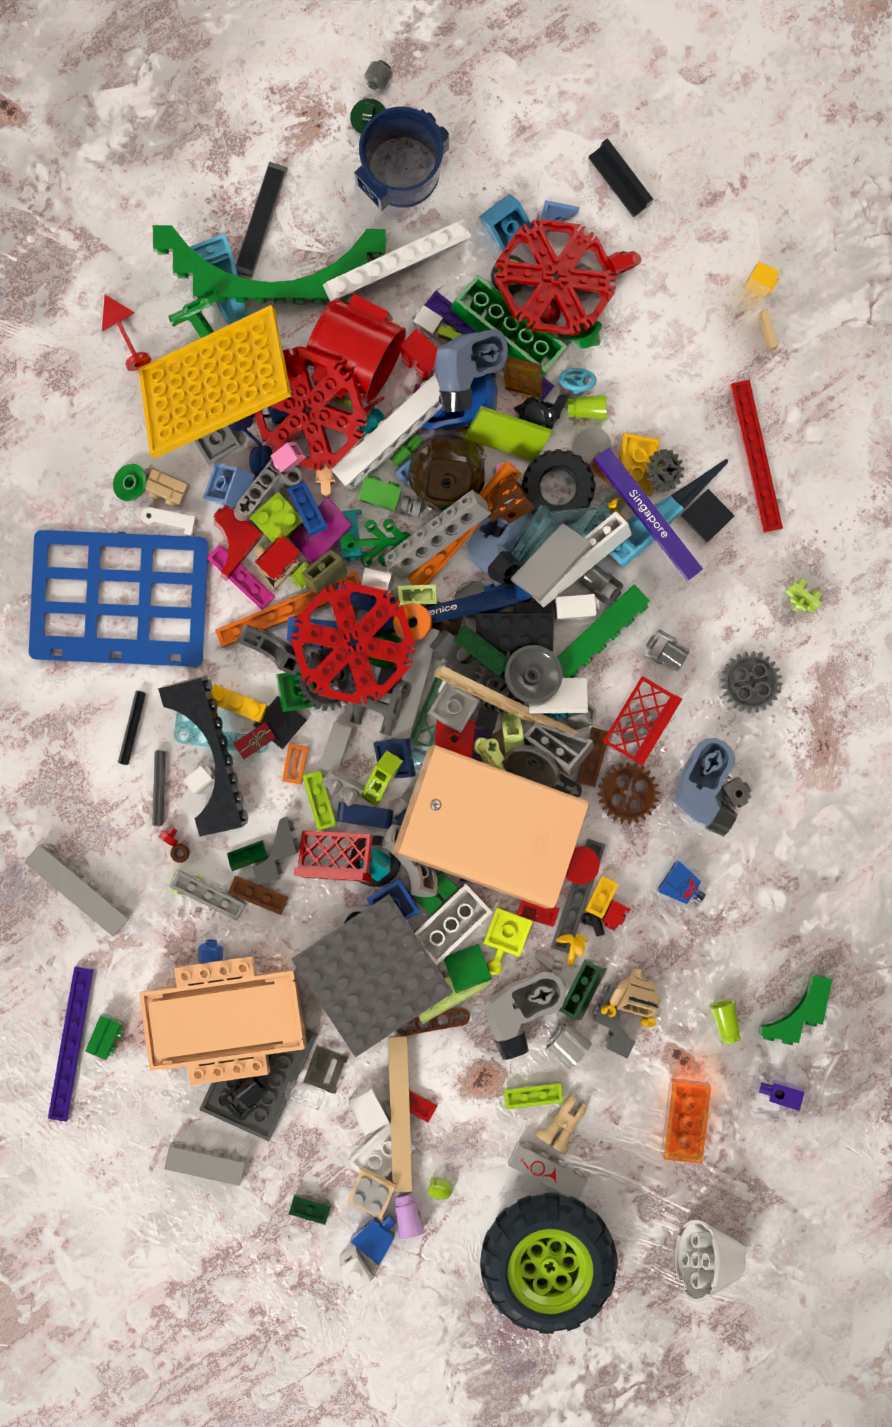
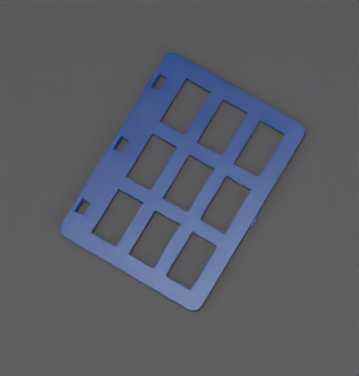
M58 530L37 531L34 535L29 656L35 660L200 666L203 662L208 541L203 537L126 534V532L120 531L118 533ZM49 544L89 546L88 569L48 567ZM101 547L141 548L140 571L100 569ZM153 549L194 551L193 573L152 571ZM47 579L87 580L86 603L46 601ZM99 581L140 583L139 605L99 604ZM152 583L192 585L191 608L151 606ZM45 613L85 615L84 637L44 636ZM98 615L138 617L137 640L97 638ZM150 618L191 619L190 641L149 640ZM52 649H62V656H51ZM111 652H121L122 659L110 658ZM170 654L181 655V661H169Z

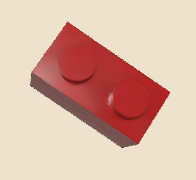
M280 534L257 558L255 563L273 580L275 578L278 579L286 571L284 568L289 563L293 564L299 556L297 554L300 551Z

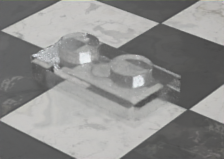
M290 1079L283 1097L284 1099L319 1111L326 1092Z

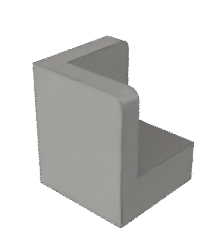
M588 702V713H566L564 720L574 730L592 726L596 709Z

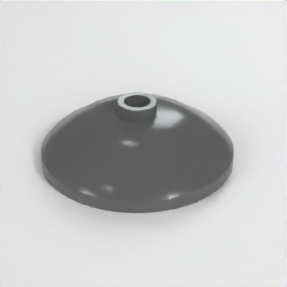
M529 645L516 650L510 656L505 666V681L509 690L514 696L524 702H544L556 694L562 683L563 672L558 658L550 650L542 646ZM528 674H533L534 679H529Z
M528 745L515 746L509 749L504 757L503 763L507 772L548 787L554 786L559 778V768L554 759L537 747Z

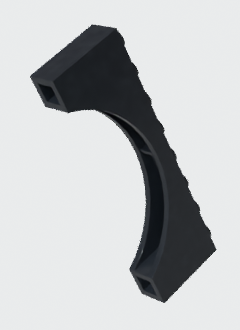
M207 675L158 688L163 707L179 712L191 720L205 736L215 762L213 792L205 808L194 818L199 837L241 828L248 823V813L244 810L242 803L243 794L239 791L237 785L238 776L234 773L232 767L233 758L227 749L228 740L222 731L223 722L217 713L218 704L212 695V682L208 679Z

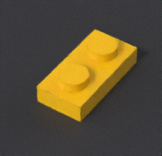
M601 875L585 911L603 919L619 884Z

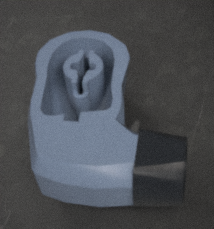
M492 329L459 335L438 348L434 369L440 388L439 402L442 404L443 411L456 412L471 409L472 387L470 385L473 378L481 377L487 373L499 372L504 368L508 356V346L506 338L501 331Z
M528 513L512 523H508L502 516L493 523L487 516L473 531L467 544V554L471 561L491 579L506 587L515 585L511 578L523 566L510 551L516 544L518 534L527 520Z

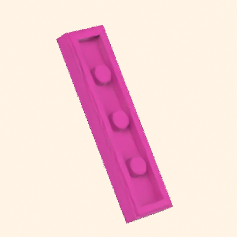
M219 544L207 559L222 571L228 559V551ZM241 564L229 578L261 610H264L275 598Z

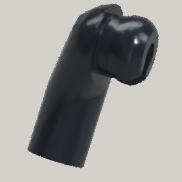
M592 913L583 914L581 923L592 926L596 937L605 934L600 917Z

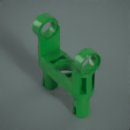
M216 288L208 289L199 299L185 304L182 310L170 314L168 318L172 326L175 327L188 320L201 338L213 333L214 330L201 311L212 306V303L219 299L220 295Z

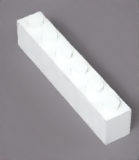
M617 512L609 516L584 537L591 542L592 547L541 602L536 598L534 599L544 608L632 535L628 523Z

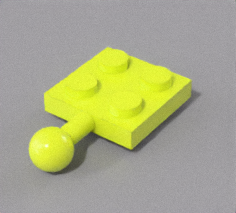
M496 907L483 944L497 948L494 960H491L487 965L490 974L498 975L502 971L501 960L504 952L520 957L533 922L532 919Z

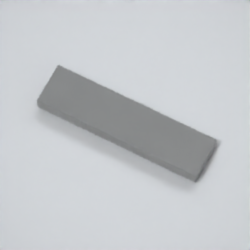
M179 869L169 884L170 888L235 920H238L246 905L244 901Z

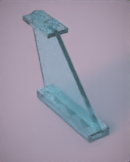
M602 501L599 507L549 511L547 506L540 505L510 552L524 565L562 523L582 537H585L611 516L612 512L606 501Z

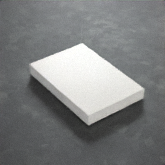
M562 678L561 686L554 696L541 703H529V713H588L587 678Z
M391 1122L383 1126L348 1160L349 1164L358 1173H360L363 1167L384 1179L392 1173ZM411 1143V1153H412L413 1151L416 1150V1147Z

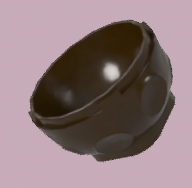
M454 434L436 435L425 439L414 451L409 464L408 479L412 490H414L422 503L435 510H446L471 490H474L477 494L482 491L485 484V462L481 451L468 439ZM448 478L451 481L449 483H445L444 479Z

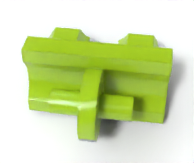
M802 578L794 582L785 593L791 597L790 601L795 604L792 610L796 612L800 608L804 612L808 610L810 613H813L821 606L822 602L820 601L823 594L815 589L811 594L805 589L808 583Z

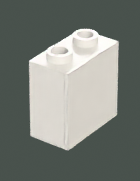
M595 594L556 597L554 599L555 621L594 618L596 611L599 610L598 598L595 599Z

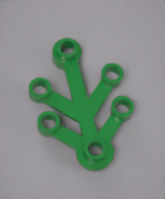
M370 519L365 522L364 526L369 533H373L377 538L356 539L353 534L347 533L342 536L341 544L348 551H352L356 547L375 546L360 558L362 565L369 567L373 563V558L387 546H393L388 551L390 552L410 537L411 534L401 532L392 519H387L384 521L383 527L387 532H391L396 537L388 538L378 528L376 522ZM388 552L381 554L378 558L380 564L384 567L386 566L385 561L382 562V560L384 559L383 556L386 555Z

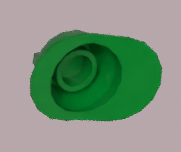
M595 321L593 326L587 331L580 325L581 332L578 335L575 334V336L558 334L561 339L574 341L579 348L585 349L600 345L599 331L602 329V324L599 321Z

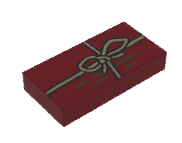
M264 722L233 744L245 760L276 739L267 723Z

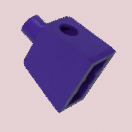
M773 1080V1084L761 1081L759 1093L768 1095L769 1102L800 1111L805 1092L804 1087L778 1080ZM782 1090L784 1094L779 1096L776 1094V1091Z

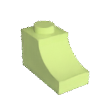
M436 585L397 586L393 590L394 604L398 600L400 601L399 606L395 607V609H399L402 604L404 606L410 603L420 604L421 606L437 604Z
M504 711L503 713L500 712L506 754L509 749L524 745L521 718Z

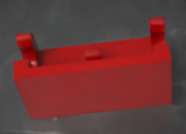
M521 900L517 915L553 927L560 908L559 906L543 908Z

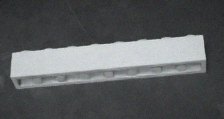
M464 219L329 280L323 284V287L330 302L335 298L341 299L468 240L471 235Z
M435 372L429 380L424 381L415 393L410 394L400 407H396L386 420H382L372 433H368L363 438V441L358 446H354L349 454L332 469L347 488L353 490L442 408V404L439 402L440 388Z

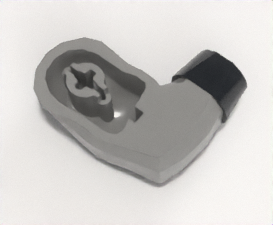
M541 972L513 981L486 1000V1015L489 1028L503 1060L516 1058L529 1051L526 1034L523 1031V1024L529 1023L540 1016L555 1013L563 1006L566 997L565 986L561 979L553 973Z

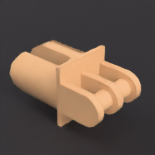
M323 462L324 469L315 471L316 485H321L322 496L329 498L331 496V484H336L335 473L332 471L334 467L328 469L327 465Z

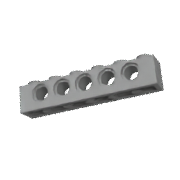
M474 490L468 492L384 555L387 569L401 580L407 577L489 516L491 513L486 500Z

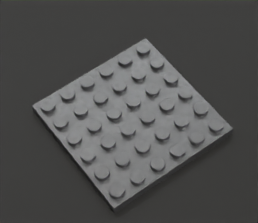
M389 894L291 958L355 1058L453 993Z

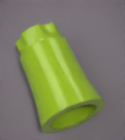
M606 394L576 397V399L569 398L568 417L576 416V418L607 420Z
M723 1000L710 1005L709 1008L716 1022L722 1043L732 1044L740 1041L736 1001Z

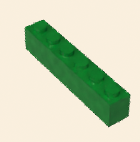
M635 584L557 656L562 667L563 678H574L579 674L577 669L580 666L586 667L593 660L591 656L595 652L600 654L607 647L605 643L609 639L614 641L621 634L619 630L623 626L626 628L635 621L633 617L637 613L641 615L649 608L647 603L650 600Z

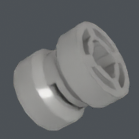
M404 495L400 514H412L413 517L419 518L422 506L421 500L419 498L411 499L409 496Z

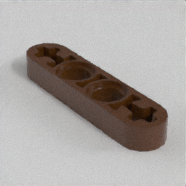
M464 1007L448 1009L441 1013L448 1017V1022L445 1025H440L437 1022L438 1016L429 1020L427 1028L419 1027L418 1021L420 1018L417 1016L414 1018L417 1030H413L412 1026L408 1027L407 1031L399 1028L397 1032L402 1036L463 1026L469 1022L470 1013ZM460 1011L463 1014H467V1017H464V1021L456 1018L454 1019L455 1023L451 1024L449 1013L453 1012V1016H458Z

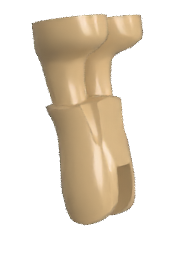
M572 1094L565 1100L560 1111L553 1118L551 1125L547 1129H539L535 1134L564 1155H566L569 1149L567 1146L569 1137L574 1133L576 1125L585 1114L588 1106L581 1102L576 1111L572 1112L570 1109L577 1099ZM561 1127L563 1131L561 1132L559 1137L554 1140L558 1130Z

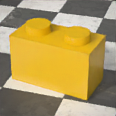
M758 261L744 288L765 298L767 293L771 294L777 286L779 271Z

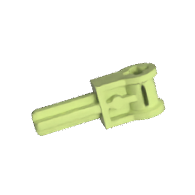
M482 737L476 739L474 750L481 756L483 762L505 770L502 764L504 757L499 750L498 741L493 738L488 740Z

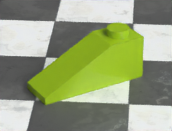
M386 751L375 765L361 797L377 807L403 761L396 755Z

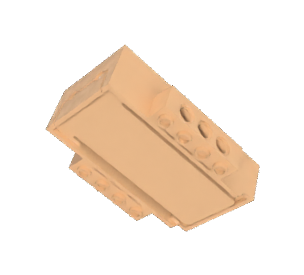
M254 956L179 966L174 968L175 986L147 989L139 993L150 1071L187 1066L190 1086L268 1075L270 1073L268 1054L302 1050L308 1045L297 968L257 973Z

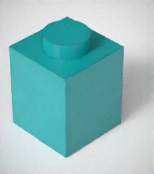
M373 847L371 849L369 874L372 875L371 878L380 881L391 871V857ZM361 857V858H360V862H361L360 869H363L364 860H363L362 857Z

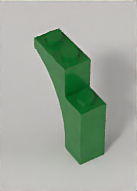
M810 973L806 990L796 1007L783 1018L769 1024L760 1025L758 1033L763 1036V1039L774 1041L776 1038L782 1040L781 1043L793 1045V1042L799 1043L804 1021L809 1026L817 1027V1024L823 1025L832 979Z

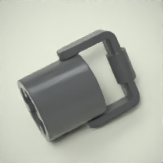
M597 565L588 570L579 582L607 606L619 598L623 588V584ZM609 582L617 587L611 594L610 599L601 593Z
M658 630L647 642L644 654L659 664L664 663L678 671L685 662L690 649L678 643L677 639L663 630ZM660 635L667 639L668 642L658 657L651 653L650 649H653Z

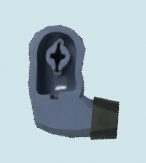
M706 738L697 745L683 767L673 797V804L693 822L724 837L732 828L738 813L723 801L720 802L717 795L723 786L724 780L734 767L735 756L732 748L725 741L717 738Z

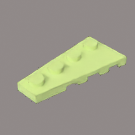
M446 977L444 979L453 993L418 1017L423 1024L490 986L489 983L484 982L456 993L450 977Z

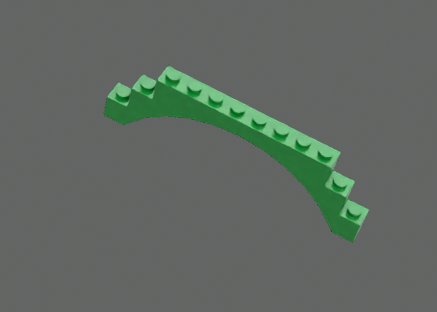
M153 225V252H157V255H169V252H173V276H177L178 279H189V276H193V299H199L208 289L216 288L220 295L216 301L217 303H228V300H236V303H247V300H255V303L263 304L267 303V300H274L276 304H285L287 300L294 301V304H305V301H313V304H324V301L330 300L323 284L366 264L367 255H370L372 259L385 255L386 229H366L353 247L335 263L315 274L288 281L266 282L248 280L227 273L208 263L192 250L172 225ZM348 295L341 299L347 301Z

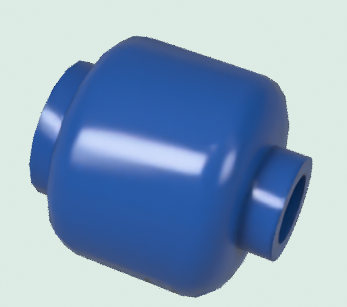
M207 939L198 948V962L206 963L223 960V946L217 943L215 939Z

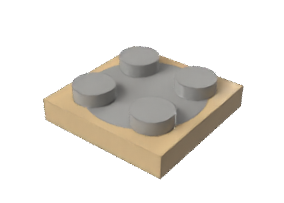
M363 1167L348 1202L382 1220L397 1185Z

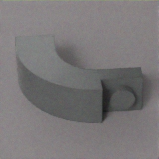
M245 623L237 638V642L264 654L276 664L278 669L295 676L299 665L294 648L274 634Z

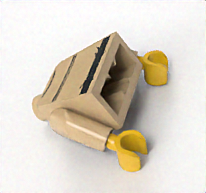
M641 969L631 970V975L618 984L609 1000L610 1004L604 1005L601 1013L605 1015L608 1009H610L608 1017H613L616 1014L614 1007L617 1006L619 1010L644 1016L641 1019L642 1026L654 1027L656 1026L654 1016L659 1011L660 998L655 990L654 982L644 979Z

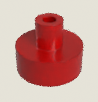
M171 827L168 832L162 830L158 837L175 847L178 842L175 834L178 830L174 827Z

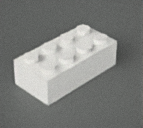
M465 882L414 933L437 966L492 913V909Z

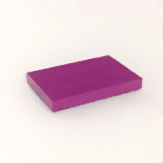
M328 497L318 506L328 530L310 537L304 524H302L289 538L311 564L328 550H331L353 526L351 521Z

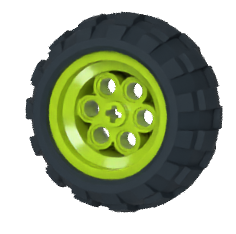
M544 1193L543 1195H529L518 1199L515 1204L503 1209L497 1215L494 1223L487 1230L482 1243L480 1267L484 1288L499 1313L505 1315L513 1324L525 1330H536L542 1334H554V1331L566 1329L567 1332L574 1330L589 1318H594L603 1309V1304L613 1292L616 1283L618 1258L611 1233L597 1212H594L584 1202L574 1197L562 1196L559 1193ZM554 1241H558L561 1243V1246L554 1249L551 1247V1244ZM538 1244L542 1248L540 1251L534 1252L531 1250L533 1245ZM565 1257H572L573 1261L570 1264H566L563 1262ZM552 1262L553 1267L546 1269L545 1264ZM527 1263H533L535 1265V1267L532 1270H526L524 1268ZM559 1275H564L567 1277L562 1282H558L556 1280V1278ZM540 1278H545L547 1280V1283L545 1285H539L537 1284V1281Z

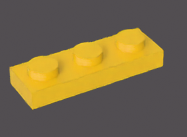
M216 684L213 686L212 695L219 707L261 723L268 705Z

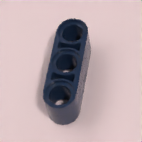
M339 802L336 821L389 829L392 826L394 810L358 804L347 806L345 802Z

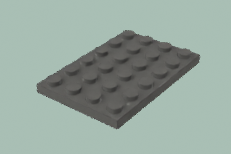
M306 1030L308 1045L305 1049L268 1054L270 1073L268 1075L255 1076L263 1083L268 1093L256 1103L258 1107L245 1120H239L236 1116H233L226 1108L227 1106L222 1101V1097L235 1084L240 1085L246 1078L211 1083L199 1110L269 1142L317 1035ZM234 1092L227 1098L235 1105L242 1116L250 1110L236 1097Z

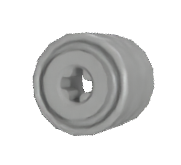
M565 1023L559 1026L547 1041L546 1050L567 1068L572 1069L583 1058L592 1043L572 1025Z

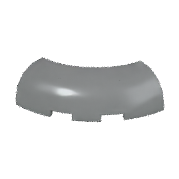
M393 824L387 830L381 849L392 854L401 827ZM392 854L401 862L407 872L410 883V895L416 897H432L437 895L436 870L434 871L431 867Z

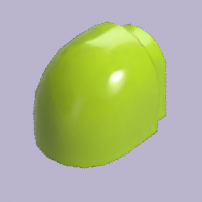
M306 560L288 577L300 589L303 586L307 587L301 574L310 566Z
M431 1178L428 1195L432 1196V1199H448L453 1192L452 1184L446 1179Z

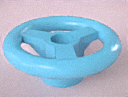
M569 368L559 375V383L573 394H582L584 391L593 388L597 382L595 374L583 368ZM578 373L580 375L571 376L569 374ZM589 377L591 382L585 385L584 381Z

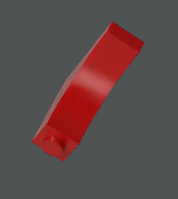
M225 505L223 509L219 508L213 517L215 518L214 526L223 534L228 546V559L220 575L221 578L227 581L261 540L262 532L248 521L237 520L234 516V511Z

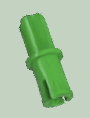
M416 433L405 445H401V448L390 460L399 467L409 456H412V453L424 441L423 438Z

